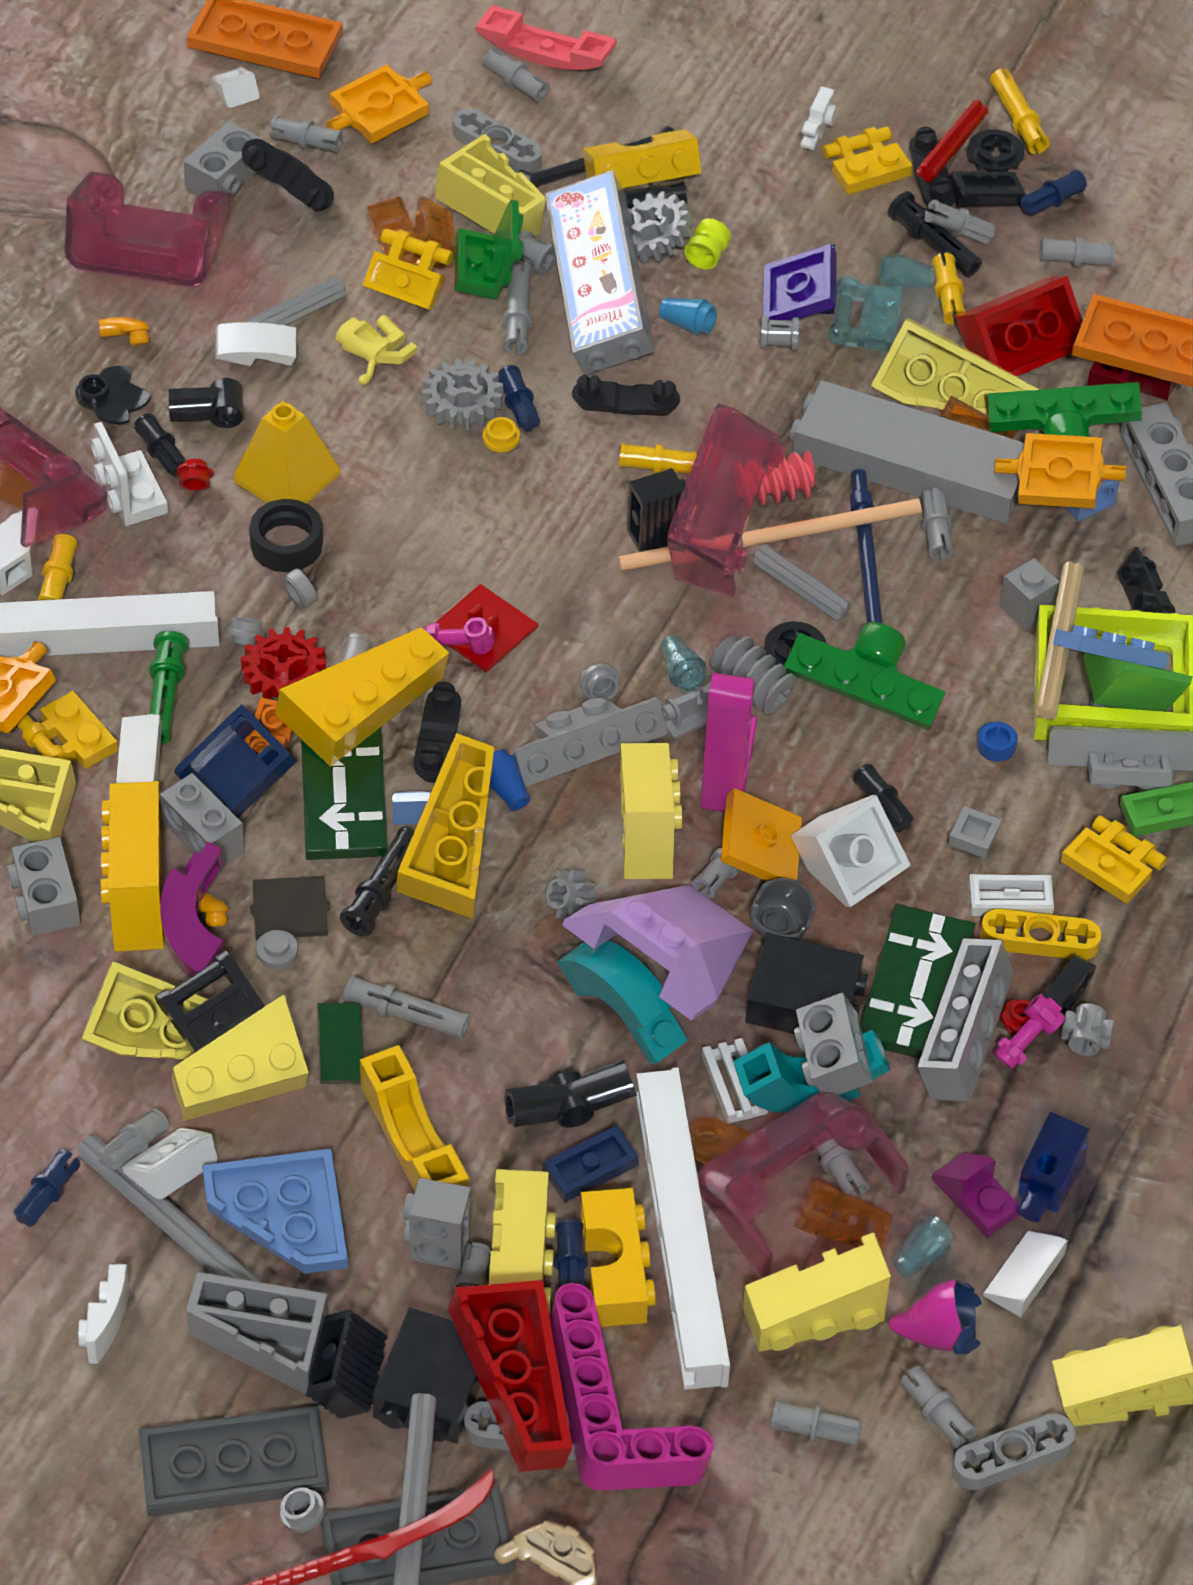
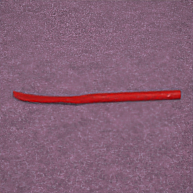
M493 1470L487 1471L474 1485L454 1501L408 1526L243 1585H299L305 1581L307 1582L353 1566L356 1563L373 1559L386 1560L409 1544L446 1529L472 1514L486 1501L494 1487L495 1477Z

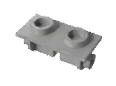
M710 684L701 687L698 691H692L674 700L670 698L661 707L666 729L674 740L706 726Z

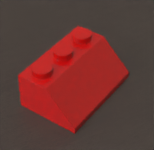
M1068 275L1043 278L955 316L966 349L1015 376H1020L1071 354L1083 322Z

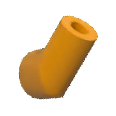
M126 316L98 319L101 338L129 335L130 343L133 346L146 345L150 340L148 335L150 328L144 321Z
M206 893L198 910V913H206V925L209 927L225 926L228 922L226 912H229L227 903Z

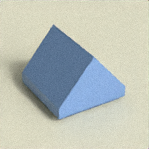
M395 791L393 793V825L418 824L431 791Z

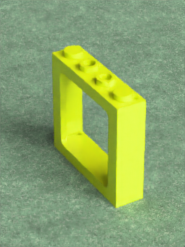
M1039 605L1035 629V740H1049L1051 726L1193 731V677L1189 687L1172 704V712L1059 704L1055 719L1048 720L1037 717L1035 713L1056 607V605ZM1077 607L1074 625L1097 630L1096 638H1102L1103 631L1126 636L1125 644L1128 645L1131 644L1132 638L1154 642V650H1164L1171 654L1172 671L1193 676V615Z

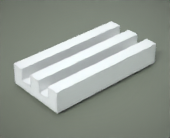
M970 874L971 916H984L993 909L1053 915L1054 901L1051 875ZM979 889L1004 890V891H979ZM1020 890H1043L1044 892H1020Z
M742 1038L735 1039L734 1044L727 1046L726 1042L718 1043V1048L713 1050L710 1046L702 1047L701 1056L727 1124L768 1114V1110L756 1105L751 1107L749 1100L744 1096L732 1057L736 1056L738 1059L748 1053ZM722 1059L741 1110L735 1111L716 1060Z

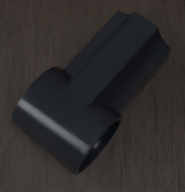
M220 378L213 381L210 387L169 389L170 421L210 420L215 426L220 428H233L243 421L242 384L232 378Z

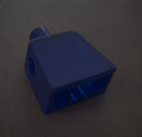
M1051 1111L1049 1112L1020 1173L1018 1195L1022 1199L1016 1211L1021 1217L1031 1222H1039L1045 1209L1059 1212L1086 1163L1089 1128Z

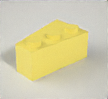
M483 134L439 163L435 191L436 199L494 234L510 199L517 200L519 202V213L523 214L521 231L527 230L533 233L534 237L541 233L546 198L522 172L516 174L508 165L509 158L504 153L498 154L490 146L491 139L486 134Z
M621 743L620 789L621 815L624 826V834L622 836L624 879H673L674 829H682L678 759H670L669 743Z
M0 749V825L32 842L56 837L61 839L76 787L71 761Z
M284 994L173 1067L171 1082L183 1121L306 1087L309 1072Z
M496 1169L489 1285L543 1280L544 1276H552L554 1250L545 1249L546 1238L555 1239L556 1212H548L549 1172ZM544 1288L550 1314L551 1288Z
M874 1232L861 1237L864 1245L838 1255L835 1248L822 1253L825 1261L802 1271H799L796 1264L745 1285L743 1310L758 1352L770 1349L781 1351L790 1348L795 1343L810 1339L826 1340L838 1332L855 1328L866 1330L884 1321L891 1276Z
M1182 1325L1158 1327L1147 1335L1132 1339H1115L1104 1347L1089 1351H1072L1063 1358L1052 1361L1063 1408L1074 1426L1128 1420L1127 1412L1153 1409L1155 1417L1169 1415L1168 1407L1193 1404V1352Z

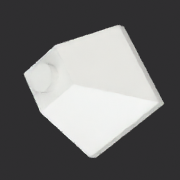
M871 795L822 814L791 835L807 870L846 907H852L911 866L877 795Z

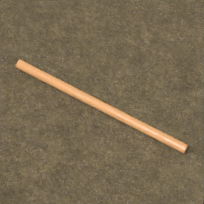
M919 498L622 555L618 556L620 570L626 571L921 514V504Z

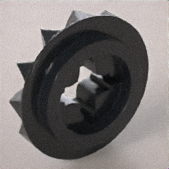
M997 129L985 130L974 135L969 141L967 150L969 162L976 163L977 170L988 169L989 172H1008L1009 169L1018 170L1020 162L1024 160L1025 153L1024 145L1018 137L1010 132ZM998 147L999 156H991L995 148Z
M795 621L785 622L777 625L767 634L764 649L766 655L770 654L775 658V665H785L789 656V648L793 647L799 633L827 644L824 635L810 624Z

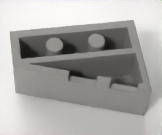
M197 1272L186 1310L190 1336L306 1395L324 1318L326 1315H329L327 1294Z

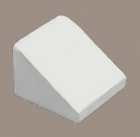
M242 67L212 76L213 78H211L214 88L228 108L259 98L254 74Z

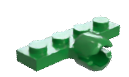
M1139 382L988 393L990 432L1040 429L1044 434L1089 437V428L1095 424L1142 421Z
M879 622L864 624L854 647L849 651L841 650L799 633L784 665L787 674L792 673L797 678L928 731L932 727L946 692L903 675L897 670V664L905 648V638L896 629Z

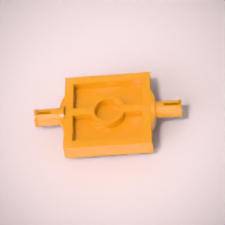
M386 64L330 93V104L340 115L327 120L326 127L334 130H342L348 126L353 127L372 144L429 115V103L418 94V90L432 84L431 75L427 71H423L409 79L397 74Z
M1026 433L1025 446L1019 459L996 457L995 474H1017L1020 483L1018 504L1095 509L1097 492L1102 481L1116 480L1126 482L1127 465H1104L1102 457L1103 438Z
M34 641L22 656H0L1 732L9 733L56 681L51 669L36 665L47 653L46 647L40 642Z

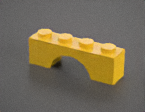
M397 1045L360 1059L361 1089L414 1191H416L419 1178L469 1187V1177L452 1144L446 1146L440 1140L428 1118L421 1099L416 1076L400 1046Z

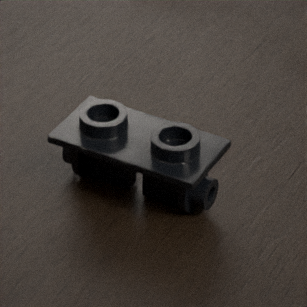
M1135 547L1117 571L1132 610L1166 614L1175 613V607L1171 604L1166 591H1160L1163 583L1156 570L1155 562L1146 556H1142L1139 547Z

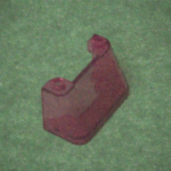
M92 171L87 174L67 197L64 251L67 261L74 268L186 287H195L201 284L208 276L231 207V193L216 190H207L197 197L193 206V215L124 204V187L120 180L110 174Z

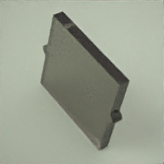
M324 876L253 880L254 904L250 906V913L255 918L256 940H259L263 934L272 930L286 931L293 935L294 938L328 936L327 911L330 910V901L326 900Z

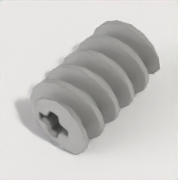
M735 635L729 636L715 649L710 661L711 669L720 674L754 678L753 705L760 711H764V715H771L777 712L789 699L796 686L797 677L792 673L786 674V667L784 665H775V658L772 655L764 656L765 649L760 645L754 646V639L750 636L742 637L739 640Z

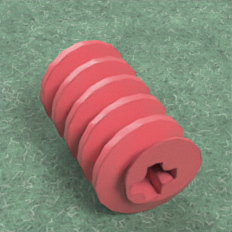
M809 451L803 453L802 459L798 453H790L787 461L783 455H776L773 463H771L768 457H762L758 462V466L753 460L749 459L744 462L743 469L738 462H733L731 472L734 490L737 497L742 499L747 509L751 508L752 497L755 496L761 506H766L768 494L772 495L776 504H780L782 492H786L790 501L793 502L796 499L797 490L800 489L804 498L810 499L811 489L815 484V469L812 455Z

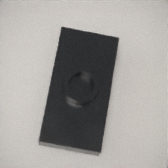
M951 171L948 178L959 206H1021L1020 200L1026 195L1016 172Z

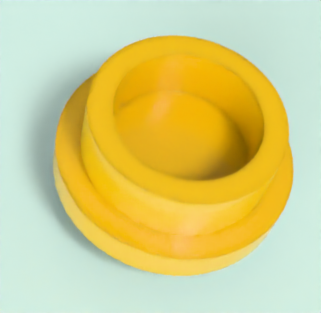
M497 417L490 420L484 428L482 440L484 445L494 452H509L518 446L520 431L511 419Z

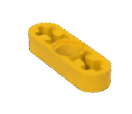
M993 909L987 912L983 917L980 932L981 939L1002 940L1006 952L1072 959L1075 955H1079L1086 960L1093 958L1098 953L1102 936L1099 926L1088 919L1008 909ZM995 926H1003L1004 934L996 933ZM1018 927L1023 928L1021 937L1017 936ZM1035 928H1043L1049 931L1052 937L1047 941H1038L1029 932ZM1060 932L1064 933V942L1059 941ZM1077 936H1085L1086 943H1078Z

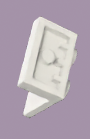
M102 422L95 423V438L90 440V445L98 464L93 465V471L99 487L105 486L107 489L106 498L113 514L119 513L125 526L167 514V501L142 451L139 450L118 456Z

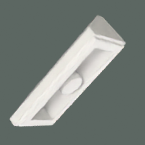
M160 714L122 718L116 783L157 781L163 723Z
M181 1127L124 1164L122 1169L124 1174L157 1199H163L203 1172L202 1165L215 1164L218 1157L212 1134Z
M1027 1231L987 1287L983 1296L1015 1315L1022 1317L1065 1256L1068 1241L1058 1236Z

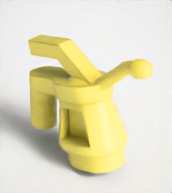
M387 315L381 316L376 322V326L387 337H382L367 321H359L355 317L346 321L336 333L335 340L342 344L343 350L364 358L368 362L366 374L361 375L358 379L360 385H365L373 376L375 366L380 363L402 364L417 353L418 346L412 342L400 351H394L404 343L406 334Z

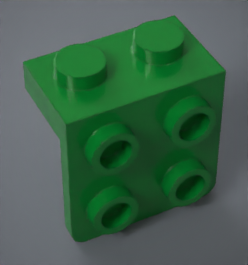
M510 199L494 236L462 228L458 229L455 235L454 291L497 300L502 287L509 285L512 265L514 262L520 261L524 246L523 241L519 240V234L523 225V214L519 213V202L517 200Z

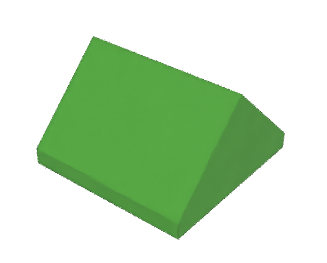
M1085 652L1084 663L1094 703L1110 707L1166 712L1189 687L1193 677L1166 669Z

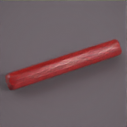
M975 100L968 106L917 169L918 177H923L925 182H931L982 122L988 113L987 105H982L980 100Z

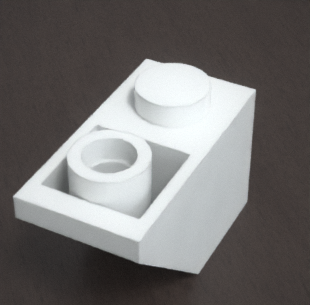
M32 505L18 513L12 514L6 521L0 524L1 595H4L33 576L39 531L36 509Z

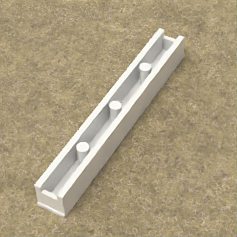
M214 591L0 603V656L3 657L22 656L34 641L40 642L46 647L47 653L44 656L155 650L153 646L154 637L163 631H175L183 634L189 640V648L219 646L218 618L215 611ZM170 643L169 648H173V643Z
M679 1068L637 1073L638 1092H636L637 1096L635 1098L684 1390L716 1386L725 1388L728 1387L730 1361Z

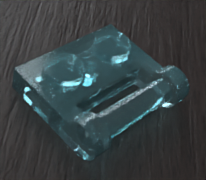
M849 276L840 278L836 289L839 299L835 322L831 324L828 334L830 341L838 345L889 351L896 338L903 289L863 284ZM853 301L864 302L859 329L851 328L849 325Z

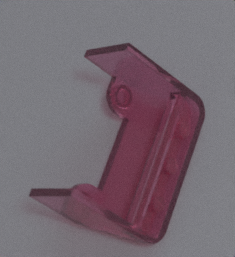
M718 403L712 413L670 525L668 546L675 580L734 597L736 592L734 574L735 571H742L748 553L747 549L742 548V535L766 473L770 474L774 467L782 468L786 446L782 445L779 435L730 406Z
M0 407V460L37 486L23 493L20 544L26 548L103 514L107 506V491L76 461Z
M822 1092L812 1096L706 1163L699 1172L698 1183L701 1197L760 1279L771 1275L773 1254L749 1221L760 1215L766 1208L768 1191L763 1182L832 1138L838 1145L847 1150L864 1149L897 1195H900L906 1189L910 1166L868 1111L836 1094Z

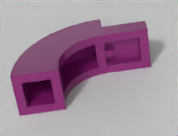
M210 842L206 843L201 853L195 851L190 857L185 868L187 875L174 868L171 869L161 895V920L169 952L178 967L189 978L215 962L214 957L224 951L223 940L206 930L198 918L200 903L224 865L222 849Z

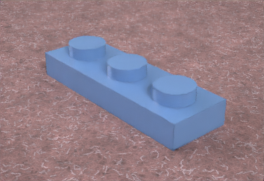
M1074 625L1072 632L1056 629L1054 645L1166 669L1169 654L1154 651V642L1132 638L1131 644L1128 645L1125 644L1126 636L1103 631L1102 638H1096L1097 630Z

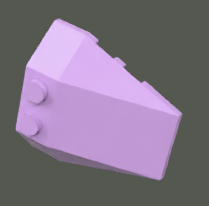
M690 884L588 904L567 917L562 925L593 949L619 934L669 971L659 997L691 1021L715 1006L753 932L751 928Z

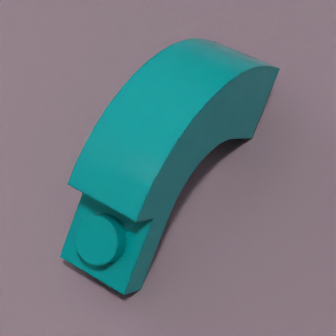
M608 940L593 949L583 942L557 961L578 997L588 995L598 997L615 1010L630 1030L650 1064L660 1062L688 1041L669 1009L671 1005L659 997L663 986L634 955L620 945Z
M870 1030L862 1035L874 1080L891 1071L879 1036L873 1030ZM770 1042L733 1061L744 1096L756 1106L771 1112L787 1114L809 1113L832 1108L861 1096L859 1088L825 1099L816 1085L810 1087L806 1081L802 1070V1063L807 1061L806 1057L787 1056Z

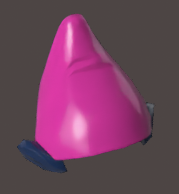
M958 1279L946 1281L936 1285L921 1300L914 1303L910 1309L891 1316L889 1327L896 1334L927 1348L954 1351L955 1354L967 1355L981 1344L976 1339L975 1308L981 1305L982 1302L979 1296L974 1293V1287L969 1283H962Z

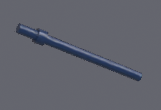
M863 469L852 471L853 493L850 495L851 511L874 507L872 493L868 491L866 471ZM872 523L857 526L867 623H882Z

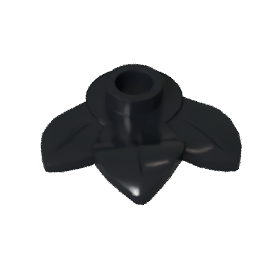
M111 366L103 369L99 375H87L80 380L75 390L76 400L82 407L93 409L98 419L116 425L128 423L129 412L138 411L146 406L151 400V393L129 383L132 375L130 366Z

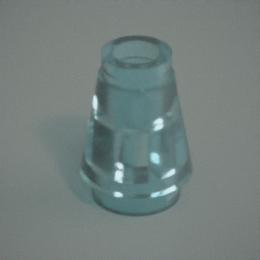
M893 253L891 256L883 255L879 268V284L887 285V289L931 288L934 280V266H929Z
M672 635L665 638L660 648L671 683L684 691H691L701 686L706 679V663L680 636Z
M931 1214L926 1219H919L891 1262L903 1276L910 1279L915 1273H918L951 1250L950 1244L955 1240V1236L940 1218Z

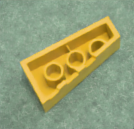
M420 627L279 690L275 715L331 767L444 677L449 652L427 631Z
M456 733L397 872L398 893L471 919L474 918L494 746Z
M159 781L111 783L109 800H102L103 825H109L101 827L103 851L109 850V852H101L102 877H108V879H101L102 904H110L114 952L164 949V934L160 910L163 876Z

